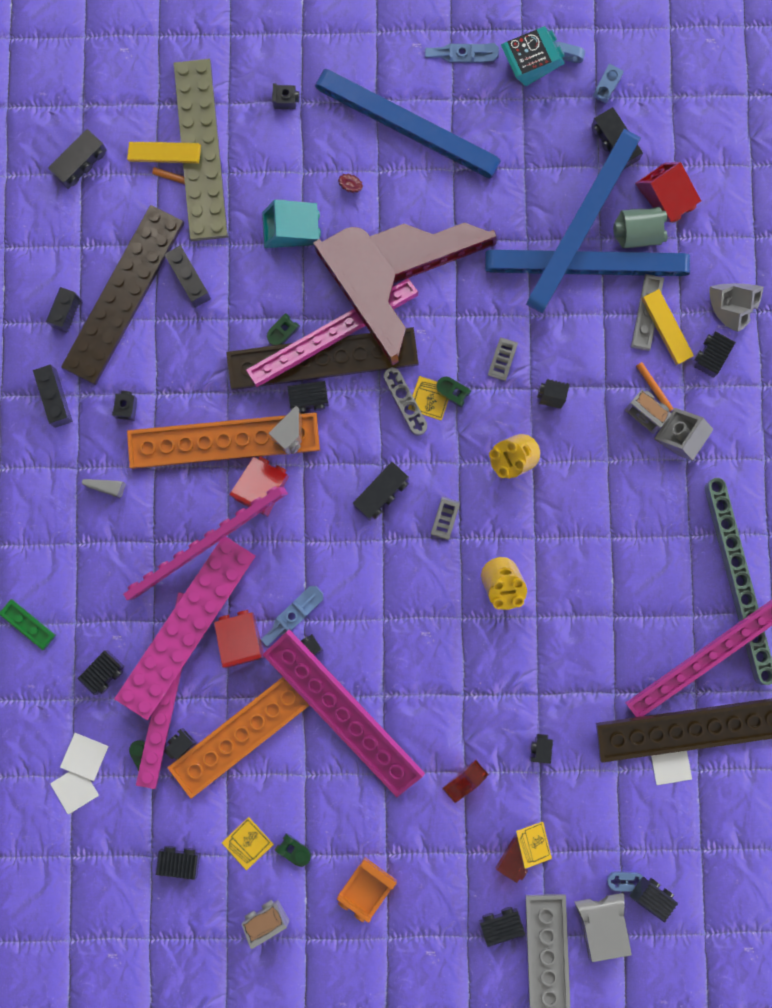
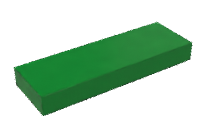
M10 599L0 611L1 617L42 650H45L56 636L55 633L13 599Z

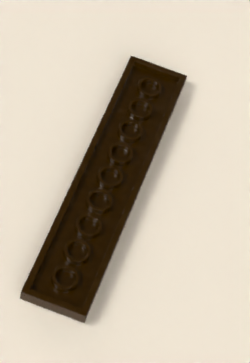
M152 205L149 206L61 366L63 369L94 385L97 384L166 258L164 254L170 251L184 225V221Z
M414 327L406 328L398 358L399 362L394 365L390 363L371 333L350 335L260 386L373 372L389 368L418 366ZM292 343L226 352L231 390L256 387L248 376L246 369Z
M772 698L596 723L600 761L603 763L772 739Z

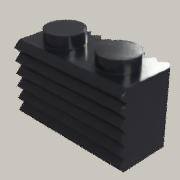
M60 287L46 322L53 328L66 333L69 332L68 329H70L71 322L75 318L74 315H76L75 312L79 308L80 301H82L75 292Z
M716 331L712 335L708 334L703 343L706 345L703 352L699 350L694 359L696 361L694 367L714 378L718 375L736 342Z
M547 379L545 384L541 383L538 389L537 398L540 399L539 404L561 409L566 402L569 384Z
M325 381L287 386L291 410L297 406L300 413L307 412L306 409L314 408V411L324 410L325 406H329Z
M104 650L77 679L93 695H98V693L102 695L109 688L108 683L112 679L116 680L123 673L121 669L124 665L110 651Z
M164 846V849L158 851L155 875L195 880L198 876L200 853H195L196 849L184 848V851H178L174 846Z
M642 877L629 896L661 921L666 922L673 909H676L678 902L673 899L674 894L666 888L663 891L659 889L660 884L653 878L647 880L645 877Z
M507 907L502 909L501 913L497 915L489 913L483 915L482 919L479 920L487 947L525 935L517 908Z

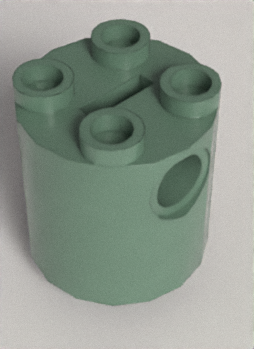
M660 207L621 210L613 225L614 237L622 248L662 245L663 242L667 241L668 237L667 231L664 230L667 213L662 211Z

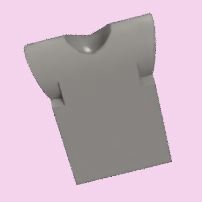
M623 893L606 896L599 902L591 899L574 901L582 919L588 958L592 962L632 955L624 918L625 902Z

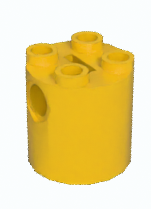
M525 434L514 435L502 440L489 452L491 466L500 478H515L537 465L540 460L539 445L535 439Z
M498 557L487 562L482 568L481 580L494 608L509 610L521 607L527 595V587L514 561L506 557Z

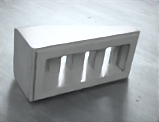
M500 337L488 376L506 381L518 345L517 342ZM501 345L511 348L512 351L501 348ZM499 353H502V354L508 355V356H510V357H509V359H508V358L499 356L498 354H499ZM496 360L507 363V366L496 363ZM494 367L505 370L504 374L494 371Z
M82 480L84 486L118 498L122 497L126 486L121 481Z
M441 497L431 535L449 540L460 506L459 501ZM444 504L453 506L454 510L445 508L443 506ZM441 512L452 514V517L441 515ZM439 519L448 521L450 524L440 523ZM437 526L448 529L447 533L436 530Z

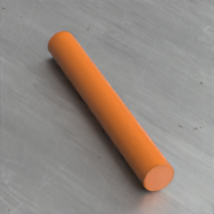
M156 167L153 168V175L185 184L184 176Z
M643 362L636 365L660 403L665 404L669 408V412L674 409Z

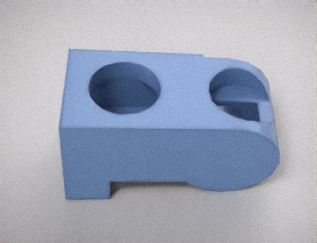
M609 64L593 97L606 104L620 82L624 71Z

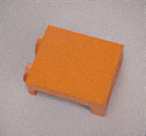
M364 857L338 894V904L345 910H352L355 913L354 916L359 921L369 923L390 890L397 884V880Z

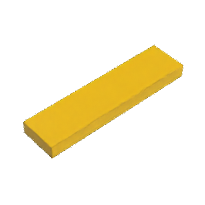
M129 142L127 160L129 162L199 164L201 145L199 143Z
M660 289L641 298L674 363L678 365L693 357L694 355Z

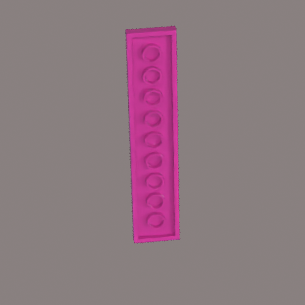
M224 537L219 541L114 698L116 701L144 719H149L256 557L254 554L228 537Z
M290 629L262 654L396 797L424 776L423 770Z

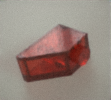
M475 760L459 772L442 789L456 803L476 789L489 774Z
M517 834L514 835L495 867L497 871L516 883L519 879L523 880L528 872L524 867Z

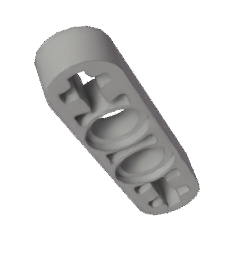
M387 369L384 373L385 383L408 427L414 435H423L427 430V423L398 369ZM389 373L397 374L396 381L399 385L395 386L392 379H387L389 378ZM404 389L407 395L404 398H398L396 391ZM407 405L414 406L415 413L412 415L406 414L404 411ZM419 415L420 417H417V421L419 424H423L422 431L414 429L415 422L414 420L410 422L409 419Z

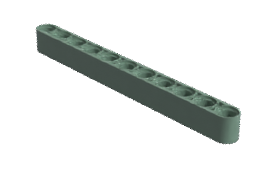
M714 478L706 483L705 494L740 622L746 618L747 614H752L759 608L726 483L721 478ZM712 483H716L719 486L718 492L712 490ZM717 501L723 503V511L717 509ZM722 520L728 522L729 527L727 530L721 526ZM728 538L734 542L733 548H729L726 545ZM733 557L737 558L739 561L737 567H734L731 564V559ZM737 576L743 578L744 583L742 586L736 583ZM743 594L748 597L747 605L741 602ZM764 631L758 635L756 643L751 640L745 644L754 680L761 685L772 684V657ZM758 652H761L763 654V660L761 662L757 661L756 654ZM763 671L768 673L766 681H763L761 678Z

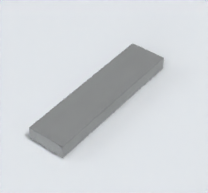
M648 274L644 276L631 348L650 351L655 324L641 298L658 289L662 292L663 277Z

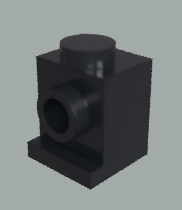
M273 83L272 102L274 109H296V102L300 101V93L296 91V86Z
M121 391V394H115L114 409L112 411L114 418L135 420L137 398L132 395V392ZM122 401L127 402L126 406L121 407Z
M313 634L301 640L314 656L323 650Z
M184 728L177 731L180 735L175 734L168 741L170 745L164 750L171 759H179L196 743Z
M537 734L535 742L532 741L531 753H534V757H530L529 760L531 762L551 764L553 740L548 739V735Z

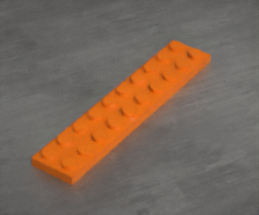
M317 413L301 414L302 442L300 449L296 453L320 451ZM286 415L127 430L129 466L131 469L284 455L286 453L271 439L269 432Z

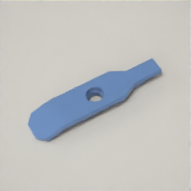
M450 43L444 47L425 48V58H442L448 62L486 63L494 62L499 57V47L495 43ZM459 50H465V54H460Z
M309 586L275 619L273 628L261 641L266 646H269L279 635L285 634L289 629L292 630L323 601L321 590L317 586ZM289 613L295 614L294 620L288 618Z

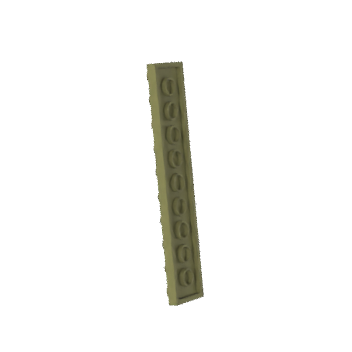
M201 59L174 62L181 143H199L201 145L199 164L183 163L190 240L192 242L228 238L211 60Z

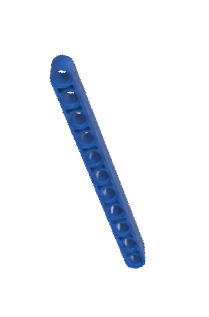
M324 69L315 84L316 89L323 94L486 178L493 177L501 162L494 154L331 70Z
M626 129L621 133L526 303L527 306L543 314L639 143L640 136Z
M487 250L485 252V271L489 273L543 274L555 251ZM578 251L565 274L687 276L690 274V255L687 253Z

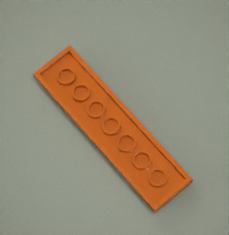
M282 677L167 768L190 799H192L310 705Z

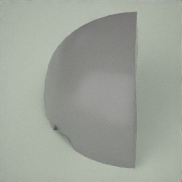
M739 283L711 286L709 293L713 310L723 324L738 332L751 321L750 313L753 309H758L764 287Z

